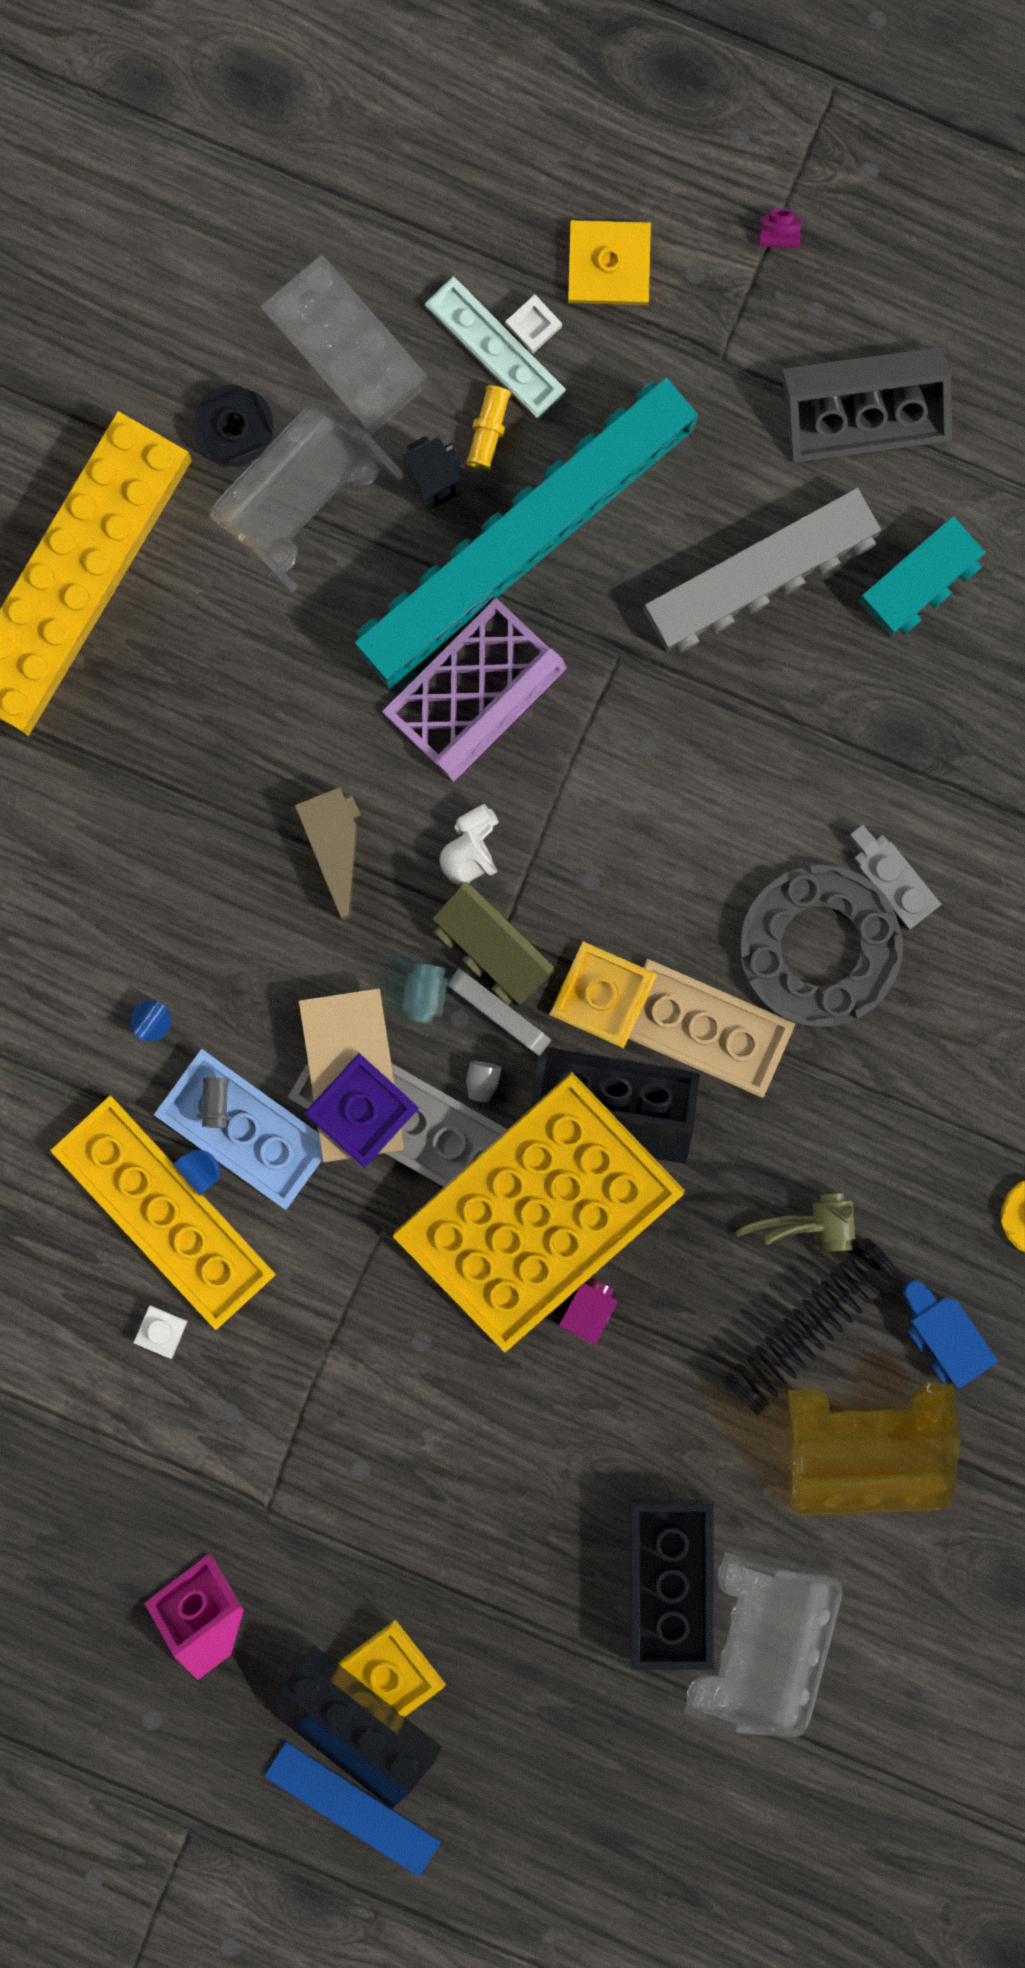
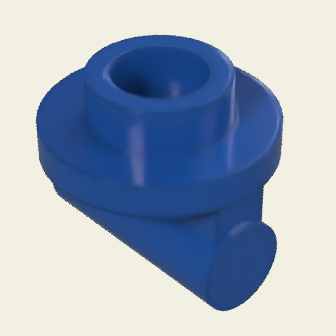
M155 999L154 1001L140 1003L131 1015V1033L142 1041L162 1039L171 1027L172 1020L168 1008Z
M202 1149L192 1150L173 1164L177 1172L199 1196L217 1183L220 1177V1167L217 1160L212 1154Z

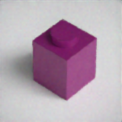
M592 1278L589 1285L583 1283L574 1293L559 1322V1326L596 1345L618 1303L617 1299L611 1297L614 1289Z

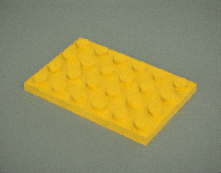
M571 1072L394 1232L393 1238L477 1325L506 1352L683 1196L684 1189Z

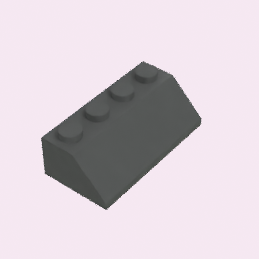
M942 347L782 369L784 404L793 463L953 441L951 372Z

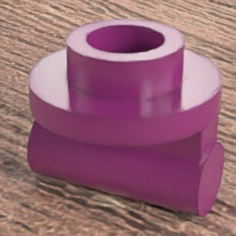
M777 208L771 210L770 214L764 215L761 218L759 247L800 248L801 219L794 216V212L789 209Z

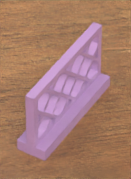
M495 598L382 712L454 782L567 668L563 659L552 648L546 646L507 607ZM498 612L508 621V637H485V624ZM514 628H515L522 636H514ZM480 630V637L472 638ZM531 643L540 652L529 664H514V644ZM485 644H508V664L485 665ZM464 645H479V665L457 666V652ZM451 659V666H444ZM513 671H521V672L513 679ZM479 672V693H457V673ZM485 672H508V685L501 692L485 693ZM436 673H451V694H429V680ZM423 687V694L415 695ZM479 700V714L472 721H457V701ZM485 700H492V701L485 707ZM429 701H451V721L428 722ZM407 702H423L422 722L405 723L396 713ZM457 728H464L457 736ZM413 729H422V738ZM428 729H451V743L438 755L428 745Z

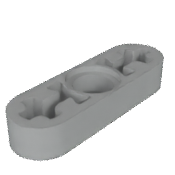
M458 969L446 984L536 1055L540 1056L552 1041L461 969Z

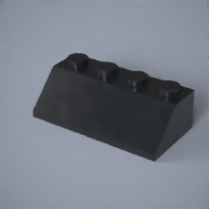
M545 1048L538 1057L530 1109L573 1072L655 1159L687 1163L694 1129L699 1073Z
M316 1645L312 1646L264 1706L391 1809L414 1789L433 1766L442 1746L407 1718L401 1716L397 1710Z

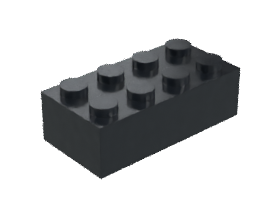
M711 1499L629 1500L631 1669L714 1670V1504Z

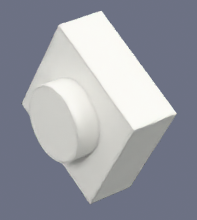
M536 295L532 296L505 321V325L532 354L562 328V323Z
M149 1305L134 1344L172 1359L188 1320Z

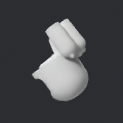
M485 804L478 806L457 819L454 828L462 836L447 844L440 854L439 861L444 875L452 883L462 886L466 881L470 883V881L484 873L491 876L498 872L483 839L493 830V826L499 822L493 810L488 809Z

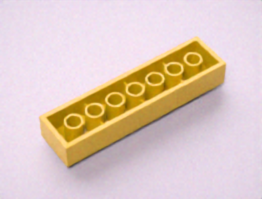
M119 411L0 609V720L27 736L30 735L192 462L188 451Z

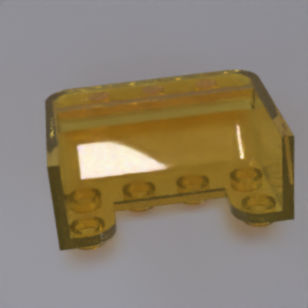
M927 1383L922 1385L911 1396L910 1410L884 1409L866 1412L846 1410L839 1413H829V1398L822 1391L815 1388L788 1390L787 1446L791 1508L795 1512L803 1515L924 1511L942 1509L953 1502L961 1438L953 1384Z

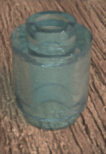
M420 963L413 964L412 973L408 972L402 1005V1011L410 1012L408 1020L432 1024L434 1016L442 1017L448 979L444 978L446 968Z

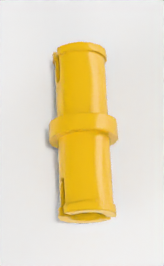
M494 385L486 386L480 416L474 419L472 429L475 431L469 456L466 460L467 465L485 471L491 470L498 437H503L505 427L502 425L508 400L511 396L509 390Z

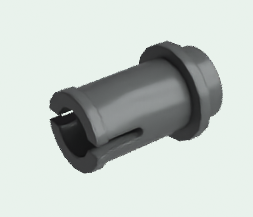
M204 1077L202 1114H198V1119H202V1127L226 1128V1120H231V1116L227 1115L229 1079Z

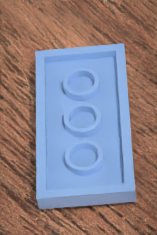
M203 1049L200 1050L154 1114L200 1149L212 1154L218 1162L285 1210L288 1209L323 1160L320 1137L316 1130ZM204 1077L229 1079L227 1115L231 1116V1120H226V1128L202 1127V1119H198V1114H202Z

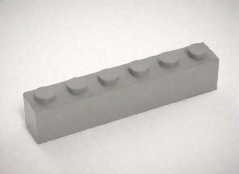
M856 488L645 604L644 612L666 652L676 648L678 653H681L699 643L700 640L697 636L711 628L715 634L735 623L732 616L747 609L748 613L752 614L771 603L768 597L782 589L786 595L800 588L806 583L803 577L817 570L819 575H823L841 564L838 559L839 557L850 551H853L854 555L857 556L876 545L874 538L878 537L881 528L859 489Z

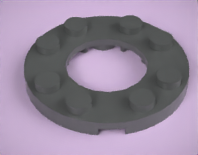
M811 865L787 872L776 878L760 892L745 916L740 935V957L746 979L756 996L765 1006L780 1017L793 1023L810 1027H832L856 1020L867 1014L883 1000L898 975L903 955V938L894 912L895 910L885 894L875 884L852 870L832 865ZM825 906L840 911L852 921L859 934L861 951L857 965L847 978L834 985L814 986L802 982L789 971L782 958L781 940L785 927L796 914L807 908Z

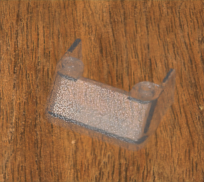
M318 402L302 410L268 446L263 455L254 461L222 494L211 508L210 518L263 570L291 592H294L298 586L285 572L296 561L298 548L291 539L345 482L352 487L366 486L377 478L381 469L398 480H401L405 474L366 431L325 404Z

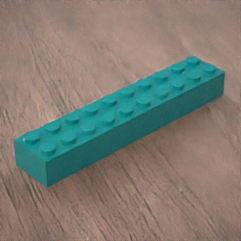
M667 378L659 384L653 380L643 387L635 396L638 400L630 409L626 411L624 407L616 410L605 421L607 426L603 432L597 437L590 433L574 447L576 453L570 460L564 463L560 459L550 466L543 474L545 479L537 488L533 489L531 486L523 489L512 500L514 506L504 516L497 512L481 526L483 532L473 542L468 538L462 541L451 551L450 555L452 558L450 562L441 569L438 565L433 566L419 579L421 585L411 595L406 591L401 593L388 605L390 611L383 619L378 622L374 617L357 631L356 634L359 638L355 641L358 654L388 689L398 683L486 608L495 598L499 597L694 431L698 413Z

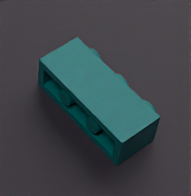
M953 516L863 594L858 602L890 638L897 631L906 635L922 620L918 616L921 610L928 604L933 609L938 607L952 594L948 587L960 578L965 583L982 568L978 561L986 552Z

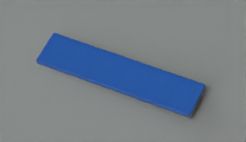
M287 1741L264 1776L418 1877H420L441 1843L433 1835Z

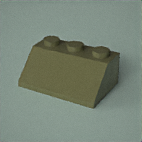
M467 881L433 918V922L438 925L433 932L449 948L456 943L467 954L462 961L479 977L485 972L496 983L491 989L507 1005L514 1000L520 1006L554 972V967Z

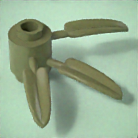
M844 1193L821 1194L820 1203H812L813 1216L798 1217L790 1215L761 1220L740 1228L736 1231L735 1236L739 1237L768 1227L788 1225L766 1235L765 1243L769 1245L792 1234L814 1232L815 1242H819L820 1252L852 1250V1240L856 1239L853 1200L845 1201Z

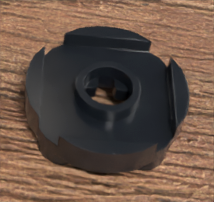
M233 384L224 385L210 391L200 402L193 421L194 436L201 451L217 465L222 467H243L252 464L260 459L272 445L274 432L273 415L265 399L255 391L253 392ZM230 416H234L236 421L244 420L245 426L240 428L241 434L238 436L223 432L222 428L228 425L226 419Z

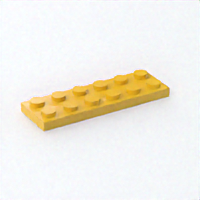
M110 1095L50 1150L215 1330L222 1326L276 1275L203 1194L199 1196L173 1167V1161L113 1096Z

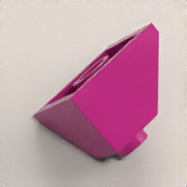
M208 1554L144 1603L173 1656L197 1680L231 1655L244 1612L216 1561Z

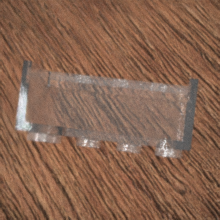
M725 1552L723 1562L718 1570L719 1586L723 1593L738 1597L737 1603L731 1614V1626L726 1646L721 1653L718 1675L703 1674L690 1684L687 1690L684 1714L735 1733L799 1737L805 1732L811 1720L842 1598L841 1582L837 1578L765 1558Z

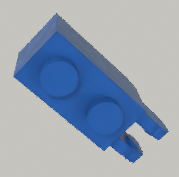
M919 1280L906 1281L903 1289H901V1294L914 1314L908 1319L913 1327L908 1331V1334L921 1352L925 1349L929 1350L936 1361L931 1365V1368L944 1386L951 1383L953 1387L959 1389L999 1362L957 1300L940 1297L936 1300L931 1291L926 1289L927 1285H924V1282Z

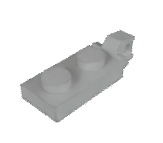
M861 825L848 836L861 852L854 857L859 864L858 869L885 894L895 910V915L908 930L912 929L942 905L893 843L889 842L884 835L876 840L866 827Z

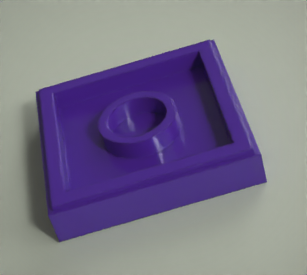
M358 1053L304 1114L363 1168H366L419 1110V1107L364 1056Z

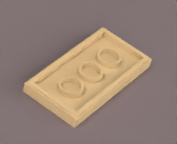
M647 959L643 968L657 974V977L628 1039L764 1098L795 1027V1023Z
M380 988L299 1001L314 1101L358 1053L364 1056L394 1084ZM318 1127L323 1162L352 1158ZM401 1129L378 1154L405 1150Z

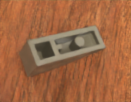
M339 787L297 804L295 807L340 917L344 921L351 916L357 826L354 818L361 815L352 793L344 796Z

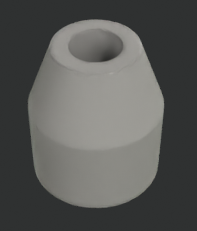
M470 1061L466 1078L469 1099L489 1102L498 1088L502 1067L483 1061Z

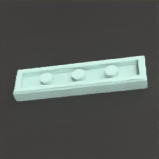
M454 276L425 303V308L537 420L566 393V389Z

